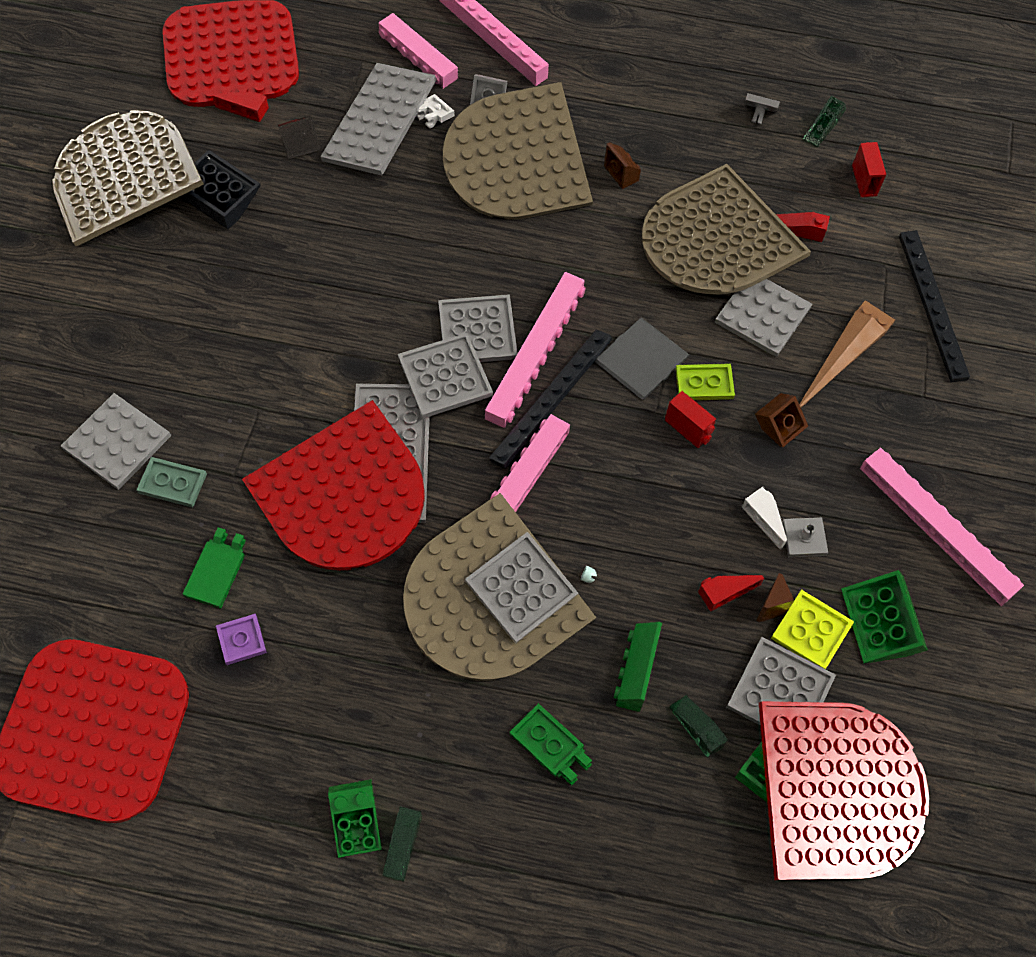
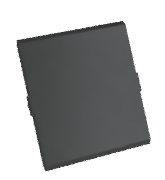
M640 318L624 334H621L595 362L644 400L662 382L668 379L671 373L675 371L676 365H681L689 357V354L646 320Z

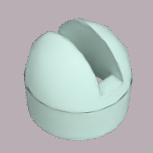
M586 566L580 580L591 583L595 581L591 576H597V573L593 568Z

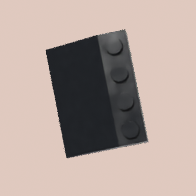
M208 150L194 162L204 185L179 197L226 229H229L241 218L261 185Z

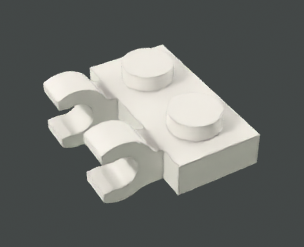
M435 94L425 99L416 115L419 120L424 117L428 120L425 123L428 128L434 127L437 121L442 123L455 116L454 110Z

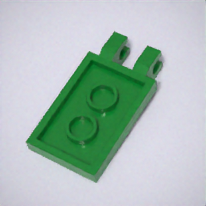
M218 527L213 540L210 539L209 542H206L184 589L183 596L221 609L245 557L242 549L246 540L244 535L236 533L232 546L224 544L228 534L225 533V529Z
M539 703L509 732L510 736L554 777L557 776L559 778L562 775L571 786L578 780V775L569 768L575 761L586 771L592 766V760L584 753V744Z

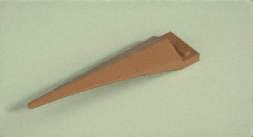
M864 301L859 309L855 311L800 402V408L864 351L883 337L893 325L895 319L869 302Z

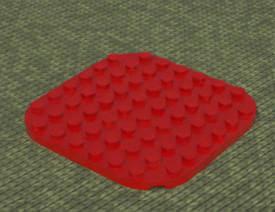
M239 0L184 6L172 13L164 23L163 43L167 85L171 95L175 99L182 101L184 105L192 107L214 106L212 95L214 93L254 92L266 96L267 99H272L289 92L288 89L292 85L295 86L298 81L299 67L291 15L284 5L275 0Z
M62 640L43 648L29 663L0 733V791L11 800L105 823L128 821L140 812L145 811L158 793L188 705L189 691L184 676L175 665L167 660L81 640Z

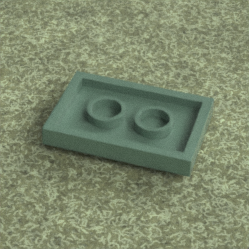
M151 457L138 485L137 492L142 495L193 508L207 473L201 469Z

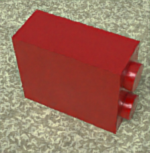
M861 143L852 167L860 197H874L880 191L886 177V171L878 143Z
M681 391L669 402L665 421L699 448L702 444L706 445L711 440V433L715 430L716 418Z

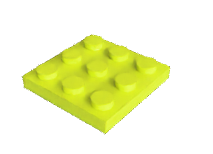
M801 589L771 639L800 657L826 669L854 621Z

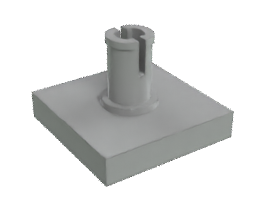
M475 74L470 105L483 98L506 93L508 81Z
M747 93L745 105L756 107L751 122L756 123L759 115L757 124H762L765 110L777 113L780 101Z
M822 517L783 520V528L787 538L788 558L827 556L828 548Z

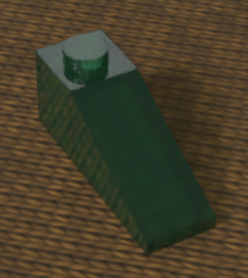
M831 96L803 139L818 147L846 110V104Z
M687 695L669 707L707 758L724 747L728 741L716 723Z
M400 806L385 863L384 877L404 882L422 820L420 811Z

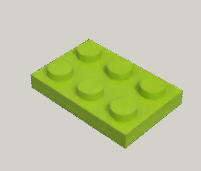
M731 364L676 365L678 394L683 391L693 400L734 399L735 392Z

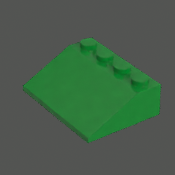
M899 570L841 588L850 619L854 621L852 626L864 664L907 657L928 651L904 576Z

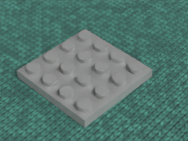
M765 279L745 290L735 292L716 317L715 323L777 357L810 310L812 303Z
M510 294L438 300L442 340L468 333L480 362L512 360L516 358L518 353Z
M468 333L398 354L399 362L422 419L493 396L492 388Z
M113 393L61 445V448L119 490L171 437V434Z
M528 532L465 579L466 584L515 644L578 595L575 588Z
M761 637L726 708L760 725L759 702H824L836 674Z

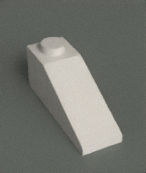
M761 487L745 499L742 508L779 549H782L787 538L776 501L769 491Z

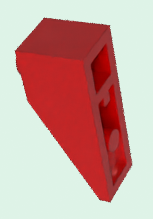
M254 92L214 93L212 95L216 108L258 122L261 121L269 108L266 96Z
M815 212L776 214L796 236L819 242L823 241L830 216Z
M762 575L717 576L713 579L710 577L701 582L698 593L709 610L713 611L761 586L764 577Z

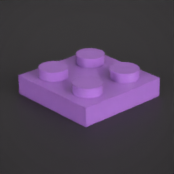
M256 614L216 625L226 665L267 653Z

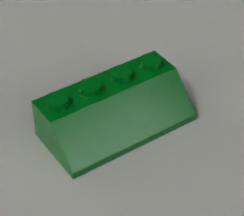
M661 622L638 623L635 625L634 630H630L627 640L631 642L630 648L625 649L623 656L626 665L625 668L621 667L618 679L622 680L621 686H616L614 698L617 699L616 706L640 712L646 696L661 631Z

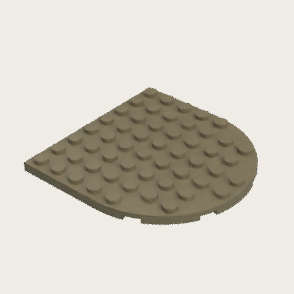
M561 82L483 98L464 109L451 124L443 146L444 171L451 188L472 209L490 217L496 216L509 220L525 219L593 205Z
M130 110V113L121 115L119 112L98 119L82 129V134L75 140L71 139L60 153L54 167L56 171L55 176L52 179L55 197L75 246L85 243L204 185L176 126L164 119L162 115L143 110Z
M728 164L661 197L656 202V205L648 211L642 229L643 250L652 267L674 285L703 294H729L745 290L809 257L811 253L802 241Z
M501 493L428 542L414 559L404 586L403 609L409 632L418 648L434 664L453 675L470 680L493 681L523 672L596 619V616L578 594L515 644L466 584L465 579L526 532L531 535L546 553Z

